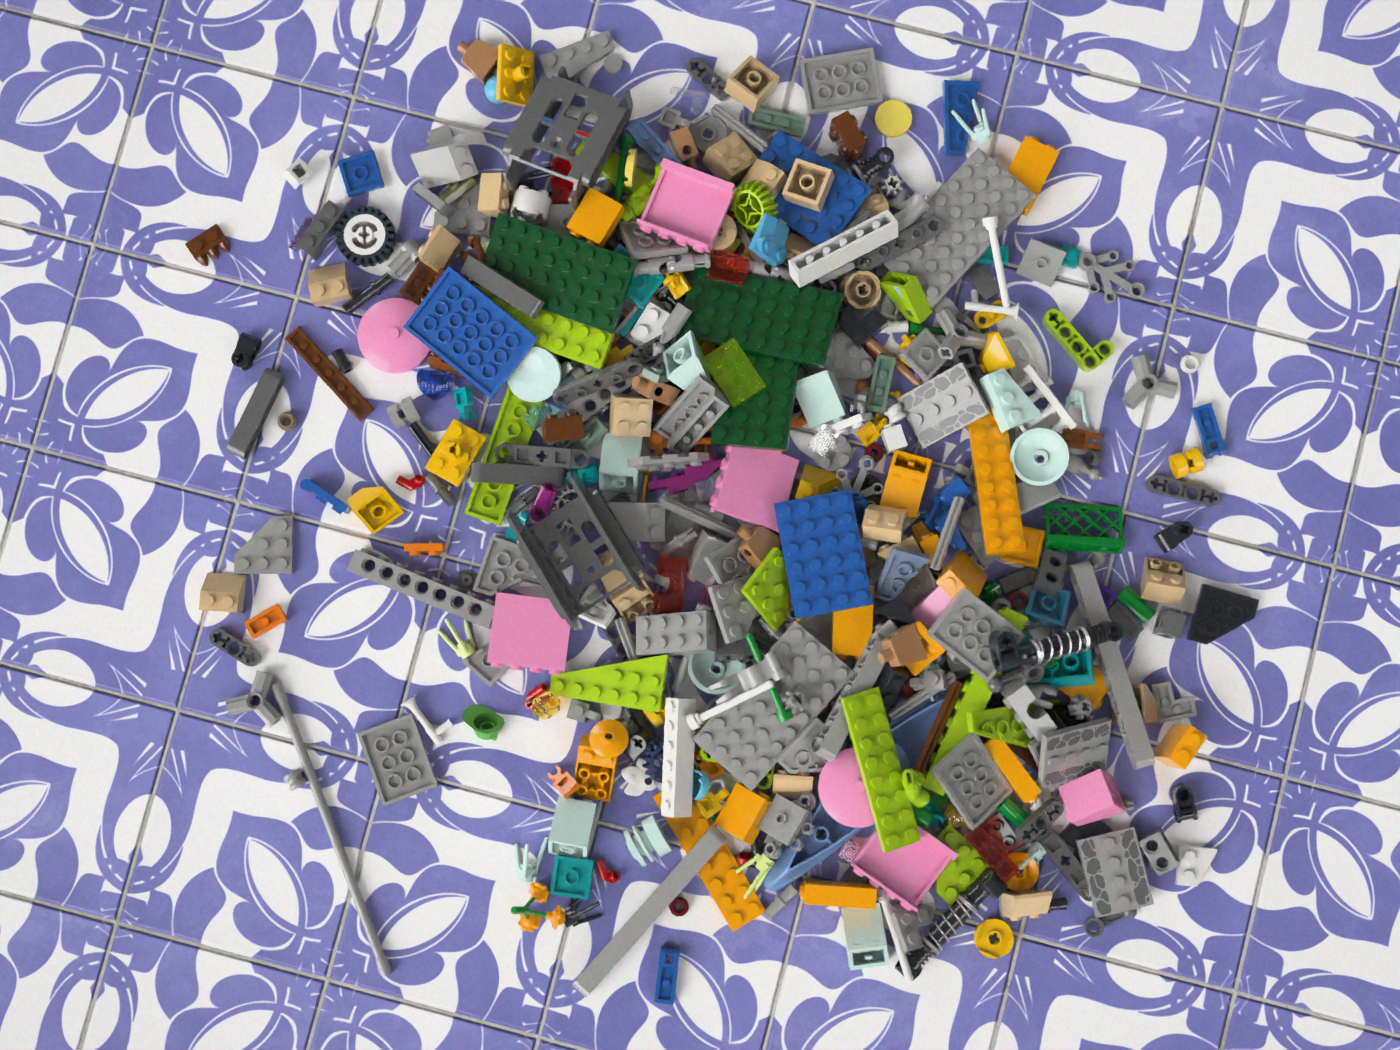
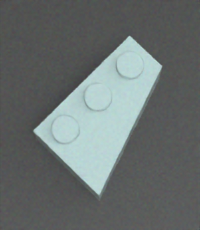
M1004 368L979 379L1001 433L1033 421L1043 415Z

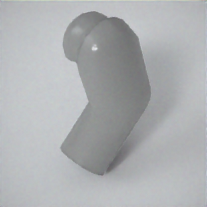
M1094 552V555L1089 560L1093 570L1100 568L1105 561L1104 553Z

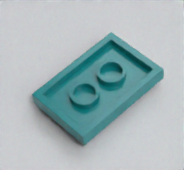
M621 244L613 251L630 257L628 250ZM643 274L637 275L635 278L633 277L626 298L643 309L662 285L665 277L661 274L651 276Z

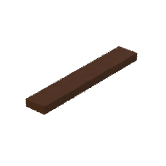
M300 326L296 327L285 337L286 341L360 422L375 410Z

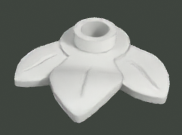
M638 758L636 767L629 766L621 770L623 778L629 783L624 790V793L627 795L640 796L645 790H654L658 785L656 780H652L650 785L645 783V779L650 778V776L645 774L647 768H643L642 765L646 761L642 758Z

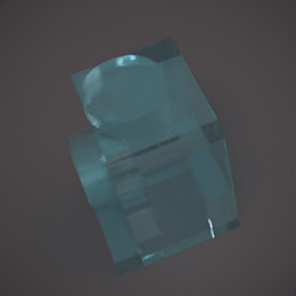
M546 402L541 406L536 404L528 410L529 415L524 413L521 417L529 428L534 431L541 426V420L546 419V415H552V409Z

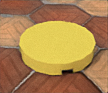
M889 100L878 107L874 122L882 135L889 138H897L909 130L912 124V113L905 103L899 100Z
M630 148L625 167V177L628 178V181H624L625 187H633L636 172L637 149Z

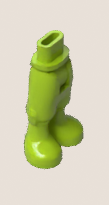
M661 163L655 166V176L653 179L642 184L622 204L625 212L621 219L625 223L631 219L635 220L636 217L644 213L662 171Z
M913 769L904 770L902 773V783L905 795L910 800L911 805L917 808L925 807L930 801V796L927 791L921 790V786L925 783L924 774Z

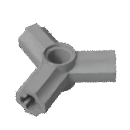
M949 308L943 309L936 314L935 318L946 334L944 341L938 348L940 357L951 360L960 346L983 350L987 340L985 334L970 331L965 325L958 323Z
M1148 354L1131 358L1137 383L1121 398L1128 408L1134 410L1149 394L1174 399L1178 383L1157 378L1153 374ZM1148 380L1151 383V388H1146L1143 381Z
M257 670L250 694L226 699V709L229 716L254 710L269 728L275 725L283 715L267 698L274 675ZM256 695L261 700L258 706L253 703V698Z

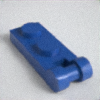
M1212 403L1192 408V414L1203 446L1204 457L1211 459L1215 455H1225L1226 449ZM1215 442L1216 447L1211 448L1210 443Z
M308 479L301 481L300 487L303 490L314 492L317 494L316 499L324 504L326 502L332 504L331 509L340 515L342 512L349 514L351 511L350 506Z
M661 946L654 998L655 1003L674 1005L680 948H674L673 950ZM665 957H673V963L665 962Z

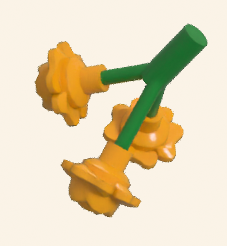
M539 882L530 884V889L528 890L531 894L530 900L524 906L511 907L512 914H520L518 925L521 926L522 931L532 933L534 929H538L539 922L542 919L540 916L550 920L555 930L565 922L566 913L562 911L560 905L552 912L547 911L546 913L529 909L533 902L538 901L542 903L543 901H548L550 893L547 886Z

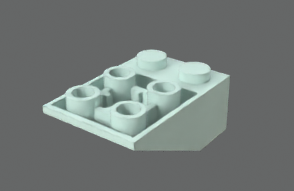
M876 903V909L841 908L850 970L889 966L880 903Z

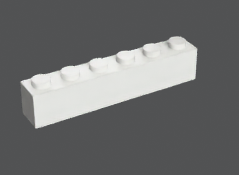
M887 209L788 260L791 278L800 288L897 238L898 221Z
M666 698L661 816L671 818L692 817L695 744L692 738L695 736V730H692L688 725L686 716L692 713L696 714V699Z

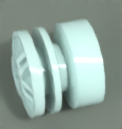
M653 815L641 821L644 830L640 831L635 825L632 826L635 835H632L629 829L623 831L631 854L642 867L647 865L644 856H647L651 862L654 861L653 851H656L660 857L672 851L664 832Z

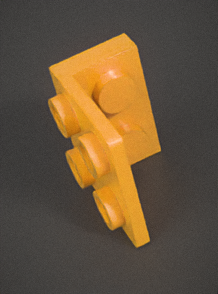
M920 621L914 625L928 659L905 665L914 676L945 652V649L926 634L928 630Z

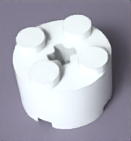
M519 186V189L514 194L510 216H516L520 220L538 226L542 222L545 225L548 219L550 204L552 203V200L548 197L549 193L545 190L535 191L527 186Z

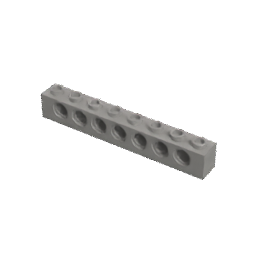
M648 346L646 353L653 356V346ZM643 350L639 351L641 356L636 358L643 357V360H646L647 358H645ZM663 355L658 357L654 364L644 365L643 369L665 365ZM634 377L626 379V385L622 388L614 384L572 401L557 413V417H565V413L576 412L582 415L583 425H586L595 415L597 416L599 413L604 414L610 409L611 396L608 399H602L600 397L601 393L605 390L615 394H625L629 390L634 391L632 386ZM589 402L596 404L595 409L592 411L585 409L586 404ZM539 426L536 430L543 438L542 427ZM565 441L550 442L547 444L549 447H561L562 445H564Z
M362 548L361 551L355 549L347 571L491 629L495 606L494 601L485 599L483 602L477 599L479 596L468 591L466 595L460 592V587L452 584L447 587L442 585L443 580L432 577L430 580L425 578L426 573L416 569L413 573L408 571V566L397 562L394 565L389 563L390 559L382 555H379V558L372 556L373 552L365 548ZM373 560L375 562V568L372 571H369L367 569V564L369 561ZM387 568H392L393 575L390 578H386L384 575ZM405 575H409L411 578L408 585H403L402 578ZM423 582H426L429 586L425 593L420 591V585ZM444 589L446 597L443 600H439L437 593ZM457 597L464 599L463 606L456 607L455 599ZM476 604H480L482 607V611L478 615H475L472 611L473 606Z

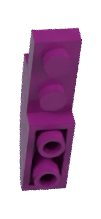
M716 457L709 458L710 461L702 463L701 466L687 465V468L684 469L685 475L674 473L667 479H662V477L652 478L651 482H648L649 491L653 492L668 488L670 495L687 491L711 477L720 468L722 461L717 460Z

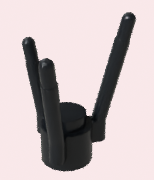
M552 166L545 167L547 169L552 170ZM539 169L526 172L518 184V189L521 185L531 189V187H534L535 179L555 175L543 173L544 171Z
M576 898L570 905L564 908L566 913L564 925L567 928L572 925L575 927L602 917L601 914L580 919V915L599 906L600 902L598 901L577 911L576 908H572L582 899Z

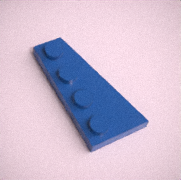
M944 80L942 82L944 156H963L965 154L969 134L951 111L954 110L970 127L974 109L972 99L977 100V91L981 81Z

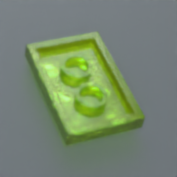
M732 338L702 358V361L733 408L766 387L735 338Z

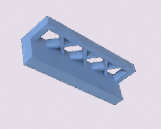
M641 117L626 128V132L634 138V141L656 165L661 163L663 158L684 165Z

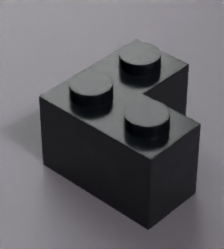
M847 306L839 313L837 325L860 350L888 326V321L876 307L860 320L853 310Z

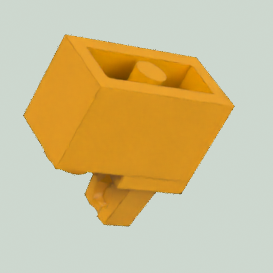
M919 522L913 525L911 530L921 553L930 556L928 565L934 556L939 537L937 534L934 535L933 532L930 533L923 522Z

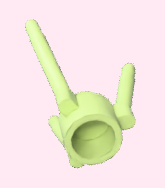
M446 618V624L459 643L457 647L440 629L437 632L451 646L458 657L461 656L462 659H465L476 652L474 647L477 645L473 640L468 621L465 619L464 624L469 642L467 640L462 642L453 625Z
M765 852L762 855L757 853L752 859L735 870L736 873H739L755 861L757 862L755 866L760 873L745 893V899L748 898L753 890L757 892L769 870L776 863L774 859L767 857Z

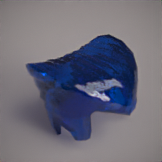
M420 369L417 372V386L430 399L434 401L439 400L451 393L453 382L451 372Z

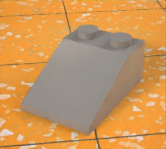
M463 133L410 153L422 184L426 188L462 181L479 174Z
M607 502L630 541L665 542V508L659 506V502Z

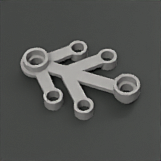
M1111 250L1109 253L1094 256L1089 252L1080 255L1077 263L1079 268L1086 272L1089 283L1087 291L1090 294H1096L1100 289V285L1095 280V271L1101 276L1105 292L1103 299L1107 304H1112L1116 300V294L1112 290L1110 281L1127 290L1133 299H1139L1144 295L1145 287L1143 284L1138 282L1131 284L1115 274L1122 271L1132 272L1135 269L1134 261L1127 260L1125 263L1103 267L1098 263L1105 261L1114 263L1118 260L1119 253L1116 250ZM1110 254H1115L1116 259H1111ZM1084 260H1089L1090 265H1085ZM1130 263L1132 265V269H1128L1126 267V264ZM1090 286H1096L1097 290L1092 291ZM1133 289H1137L1139 294L1135 295ZM1107 295H1111L1113 300L1109 301Z
M864 455L859 459V466L861 468L853 488L847 478V471L844 468H839L836 471V477L841 481L844 490L851 489V494L860 493L864 497H868L872 494H881L883 492V485L879 482H875L871 487L860 491L867 472L873 469L875 465L874 459L869 455ZM865 460H869L871 464L870 466L865 467L863 465V462ZM840 471L845 472V476L842 478L838 476ZM876 485L881 486V490L878 492L874 491ZM832 486L829 489V493H831V490L834 488L838 491H840V489L837 486ZM867 500V504L873 503L876 505L873 500Z
M804 792L799 796L798 800L791 802L810 812L801 830L806 835H812L815 832L812 810L816 807L817 802L812 793ZM810 826V830L806 832V828ZM800 831L790 847L797 852L803 849ZM775 839L773 842L768 843L765 846V855L771 859H778L782 854V842ZM799 842L798 847L795 848V843Z

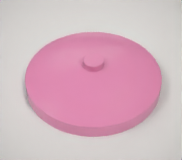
M389 298L377 302L366 311L360 321L357 338L361 353L372 366L386 373L401 374L417 368L427 359L431 352L430 348L404 328V325L419 305L403 298Z
M854 748L838 752L833 761H827L820 773L818 793L822 806L834 820L845 826L862 828L874 825L875 822Z

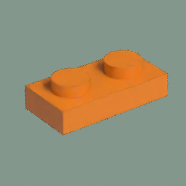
M404 543V551L409 553V556H421V553L429 552L428 556H440V552H445V544Z
M277 603L245 621L244 624L252 639H256L285 623L288 619L280 604Z

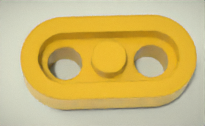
M1001 300L995 301L990 304L996 306H1003ZM978 311L973 317V322L980 330H985L1003 320L1007 314ZM979 318H984L985 323H980Z

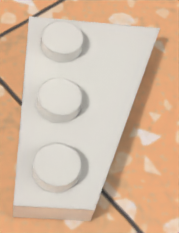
M1020 334L1002 339L1016 365L1009 369L1010 376L1015 382L1024 377L1023 374L1026 372L1023 369L1031 364L1047 386L1054 384L1045 373L1041 364L1037 362ZM1032 382L1027 383L1021 389L1025 393L1038 387Z

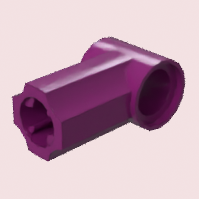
M551 483L542 484L529 513L533 521L540 522L547 517L558 492L555 485Z

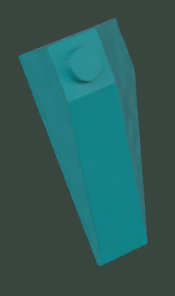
M1091 649L1088 651L1080 650L1077 654L1070 653L1066 657L1061 655L1058 659V666H1054V668L1044 667V676L1039 681L1027 682L1025 684L1042 683L1053 687L1095 685Z

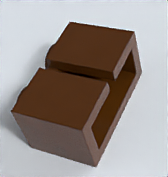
M576 412L565 413V417L560 418L557 417V414L546 415V419L541 420L543 443L585 438L582 415H576Z

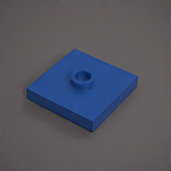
M374 150L338 161L349 198L385 187Z

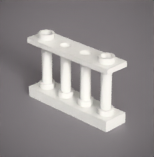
M1029 364L1023 369L1026 372L1023 374L1024 377L1016 383L1022 388L1027 383L1034 382L1038 388L1028 398L1034 403L1039 398L1045 397L1049 404H1047V408L1041 411L1043 414L1041 417L1018 426L1024 433L1032 429L1051 413L1056 412L1061 419L1050 430L1058 433L1063 428L1067 429L1069 427L1072 430L1078 425L1033 366Z

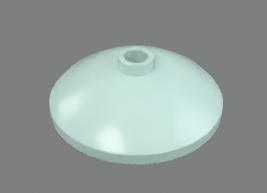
M1035 428L1024 432L1016 439L1011 449L1010 460L1013 463L1015 474L1022 481L1034 486H1044L1057 481L1065 473L1069 464V450L1066 442L1058 433L1046 428ZM1043 456L1044 461L1038 462L1037 458Z
M714 653L691 654L688 660V672L692 682L700 690L715 695L728 693L741 682L739 681L710 690L709 686L746 669V663L731 661L726 664L715 662ZM718 668L720 672L715 673L713 670Z

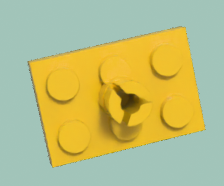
M503 43L498 45L497 101L521 107L526 106L533 93L535 52Z
M453 419L425 469L459 488L488 438Z

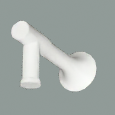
M976 289L971 291V302L965 301L964 310L1007 314L1012 316L1015 322L1017 320L1019 302L1009 308L978 303L979 293Z
M415 694L400 706H405L413 712L429 737L437 745L443 741L440 735L454 725L448 719L435 729L418 708L415 701L417 694Z

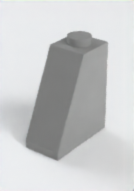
M702 530L682 569L687 575L686 578L694 583H697V581L705 583L713 574L703 558L729 541Z

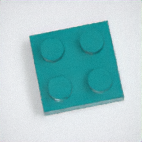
M555 855L550 895L589 900L595 860Z

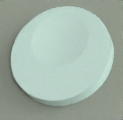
M533 346L509 377L507 383L511 391L522 400L528 402L546 400L552 396L554 389L560 386L562 379L560 363L552 352Z

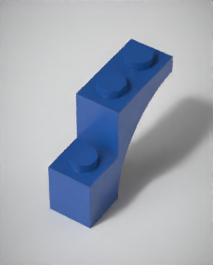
M954 476L938 490L941 495L939 499L946 506L950 505L933 520L936 524L934 528L940 535L954 497L959 496L965 500L971 493L970 489L957 476ZM957 521L949 546L953 550L957 548L963 551L967 545L960 535Z

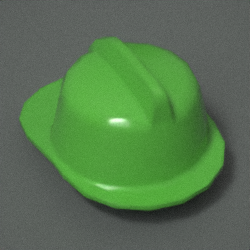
M471 705L462 714L463 721L474 729L476 736L482 740L491 739L496 741L500 730L505 724L504 719L484 705Z

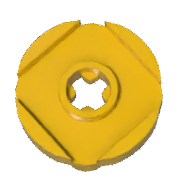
M987 918L976 927L974 944L981 954L988 958L996 959L1011 951L1014 944V936L1009 925L1003 920ZM997 933L998 942L990 943L991 939H989V936Z

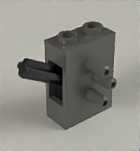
M712 604V610H711V612L715 613V610H714V607H713V604ZM716 616L717 652L714 653L715 662L722 664L730 663L731 661L746 663L753 660L754 656L746 638L725 644ZM751 623L748 633L753 634L760 649L768 652L775 643L753 633Z

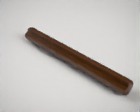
M958 681L951 683L914 769L925 772L963 688L962 683Z

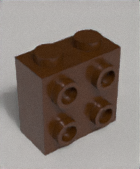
M848 110L831 119L828 133L830 140L833 143L836 142L840 157L842 159L845 158L847 163L861 159L867 144V137L864 131L859 130L856 117L853 114L851 115Z

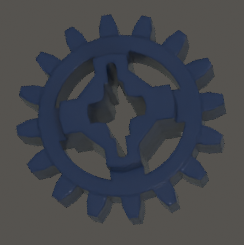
M657 740L656 745L650 744L651 750H645L647 757H642L646 761L642 765L643 768H647L645 774L649 775L651 780H656L659 783H662L664 740L663 742Z

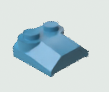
M764 213L748 248L770 265L777 266V264H782L787 257L785 244L789 234V227L777 218Z
M1031 589L1027 606L1024 609V616L1028 617L1027 620L1030 622H1038L1048 628H1062L1072 591L1062 589L1052 596Z

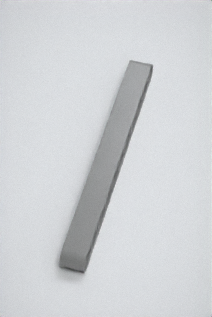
M1084 561L1069 565V575L1086 627L1098 625L1102 621H1110L1091 563ZM1109 641L1094 645L1093 649L1133 768L1139 769L1155 764L1153 749L1118 643Z
M714 825L709 828L572 983L583 996L587 998L727 840V837Z

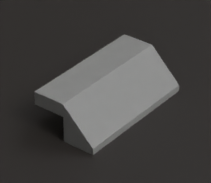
M699 374L657 421L653 430L668 439V449L676 454H687L728 409L730 404L715 383Z
M1015 474L1021 515L1061 497V493L1054 482L1044 486H1034L1022 481ZM977 492L971 494L972 500L979 506Z

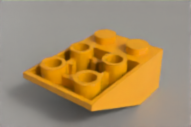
M895 450L880 505L908 509L907 518L916 520L932 468V459Z
M582 734L574 776L575 781L580 787L572 795L610 802L618 756L604 758L597 755L590 746V735Z

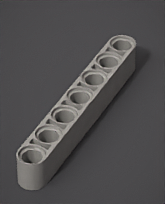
M874 632L869 638L853 669L855 673L846 682L813 745L812 752L829 762L836 758L849 733L840 698L871 689L884 666L879 661L877 654L884 650L881 642L886 637L878 632Z

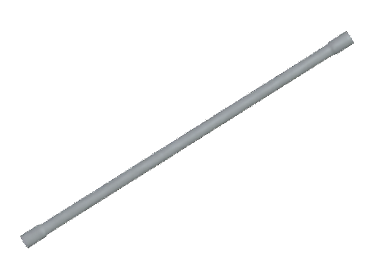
M282 682L271 685V689L286 722L374 953L381 977L393 973L384 954L290 708L287 694Z

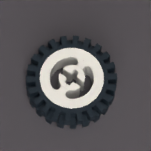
M360 206V209L355 207L352 208V212L347 211L346 216L340 218L341 223H338L336 226L338 231H335V236L337 237L335 240L341 253L351 263L353 262L358 266L368 267V265H371L373 267L376 266V263H383L382 260L388 259L389 253L394 251L393 246H396L395 238H397L391 220L384 212L382 213L381 210L374 209L372 206H368V208ZM363 225H373V226H375V227L377 228V231H376V232H373V231H372L369 227H367V226H366V230H365V229H364L363 227H361V226H363ZM366 232H367V233L369 234V236L366 237V241H365V240L363 239V237L366 236ZM359 241L365 247L367 243L369 246L372 247L362 249L357 247L355 245V242Z

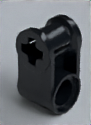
M242 332L231 357L233 365L241 371L249 370L261 348L262 339Z
M1187 521L1176 522L1156 534L1154 539L1162 551L1166 553L1190 537L1193 527ZM1184 526V527H1185V529L1183 530L1184 533H1179V530L1181 529V527Z
M643 727L633 737L629 738L628 745L623 753L631 762L636 760L655 740L653 730Z
M1181 784L1174 785L1171 789V798L1176 822L1181 823L1189 819L1198 820V812L1192 790ZM1181 789H1184L1185 796L1180 799L1178 793Z

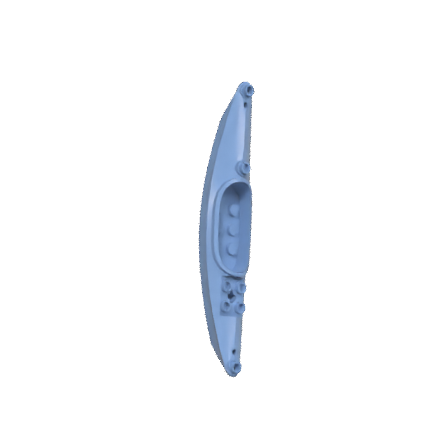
M960 678L956 681L964 684L966 678ZM950 685L946 687V690L939 691L933 695L934 702L928 698L889 723L902 773L906 769L916 770L914 769L915 763ZM955 709L952 710L950 716L953 715ZM818 796L816 807L812 810L815 832L812 835H806L800 829L801 841L803 842V849L801 851H794L784 845L781 856L778 859H774L776 863L764 879L765 888L769 891H777L785 887L839 849L864 827H849L834 820L825 811ZM810 826L806 828V832L810 830ZM818 829L825 830L823 832L825 834L823 838L821 836H819L818 838L816 837V831ZM799 842L795 843V848L798 847Z

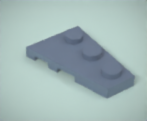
M893 545L875 585L874 598L887 602L893 601L906 587V583L919 573V569L924 564L930 561V556Z

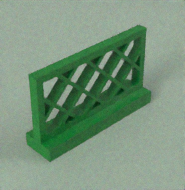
M1046 503L1044 505L1046 531L1044 550L1048 548L1050 550L1121 554L1126 545L1125 539H1123L1122 507ZM1049 509H1056L1061 515L1055 519L1049 514ZM1070 510H1075L1080 516L1074 520L1067 513ZM1089 511H1095L1099 517L1093 521L1086 514ZM1109 512L1117 513V519L1112 522L1106 514ZM1063 516L1071 523L1066 528L1058 522ZM1081 518L1090 523L1086 529L1077 523ZM1101 519L1110 525L1105 530L1096 524ZM1055 524L1062 532L1050 534V528ZM1073 525L1081 532L1078 536L1072 535L1068 531ZM1094 527L1100 534L1094 537L1087 531ZM1113 528L1118 533V538H1112L1106 532Z

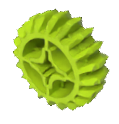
M748 181L739 185L731 202L733 207L730 210L734 211L733 217L737 218V223L740 222L742 226L746 227L747 232H756L764 213L775 218V215L778 213L775 209L778 204L774 202L775 196L771 195L772 190H767V185H762L761 181Z

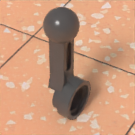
M1040 664L1023 665L1000 677H992L989 683H987L988 689L991 692L997 693L1003 687L1023 678H1026L1029 682H1037L1044 676V668ZM1036 668L1034 673L1029 674L1031 669Z
M1133 909L1100 918L1089 917L1084 922V930L1090 937H1098L1103 933L1104 926L1123 918H1134L1138 910ZM1090 922H1098L1099 929L1094 932L1088 929Z

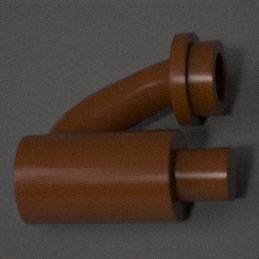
M471 234L467 239V243L471 248L476 249L478 256L472 252L462 251L460 257L463 259V263H465L469 255L481 261L484 260L485 252L480 243L481 237L478 234Z

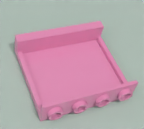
M663 158L661 162L662 171L641 219L637 218V223L640 229L646 233H651L652 231L657 233L662 239L668 240L671 238L676 240L675 242L681 246L689 245L697 252L704 253L705 251L710 253L735 195V184Z
M726 446L725 452L727 454L720 464L722 471L714 485L716 491L709 501V505H711L710 512L719 511L757 526L762 525L774 534L779 532L773 504L788 501L799 460L774 450Z
M496 592L487 663L491 664V667L502 668L505 665L510 666L511 670L521 671L522 668H530L529 671L534 673H541V670H546L551 675H560L561 672H565L570 625L558 615L548 598Z
M917 825L921 841L888 853H883L877 829L875 828L851 861L854 867L853 871L860 877L864 875L870 879L869 883L877 889L879 887L885 889V894L891 899H899L901 901L900 905L908 911L913 909L918 912L917 905L951 859L954 861L957 858V852L923 827Z

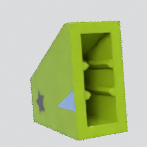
M889 271L880 280L881 288L908 321L921 324L933 312L926 301V296L917 276Z

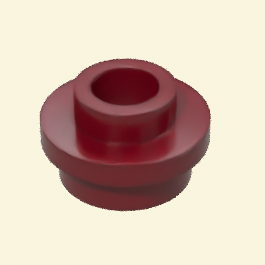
M870 444L866 447L864 455L871 456L874 462L877 463L883 458L884 451L880 445ZM871 450H876L878 455L872 456Z
M1014 591L1009 595L1008 601L1011 604V608L1021 610L1027 605L1028 598L1024 592ZM1015 597H1019L1021 599V602L1019 604H1016L1014 602Z
M675 897L670 903L669 909L674 916L681 917L688 912L689 904L685 898ZM677 903L683 905L681 910L676 909L675 905Z

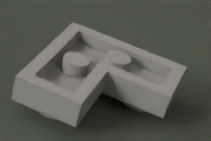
M1170 681L1150 685L1151 693L1157 701L1158 723L1198 715L1194 696L1174 700Z
M926 905L918 906V912L913 909L910 911L906 909L891 914L904 953L924 947L918 928L933 924Z

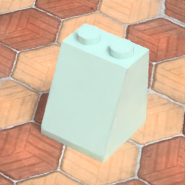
M692 331L687 332L663 352L667 379L683 390H686L699 374H702L711 381L708 363Z
M825 370L797 381L795 395L810 428H816V431L822 430L827 427L826 424L831 422L835 424L845 420L844 417L849 416L833 372Z
M607 432L604 434L599 467V491L637 495L640 471H636V468L628 467L627 460L642 456L643 437L614 436Z
M558 796L548 839V853L587 859L596 814V803L588 799L580 801L575 800L571 796L567 799Z

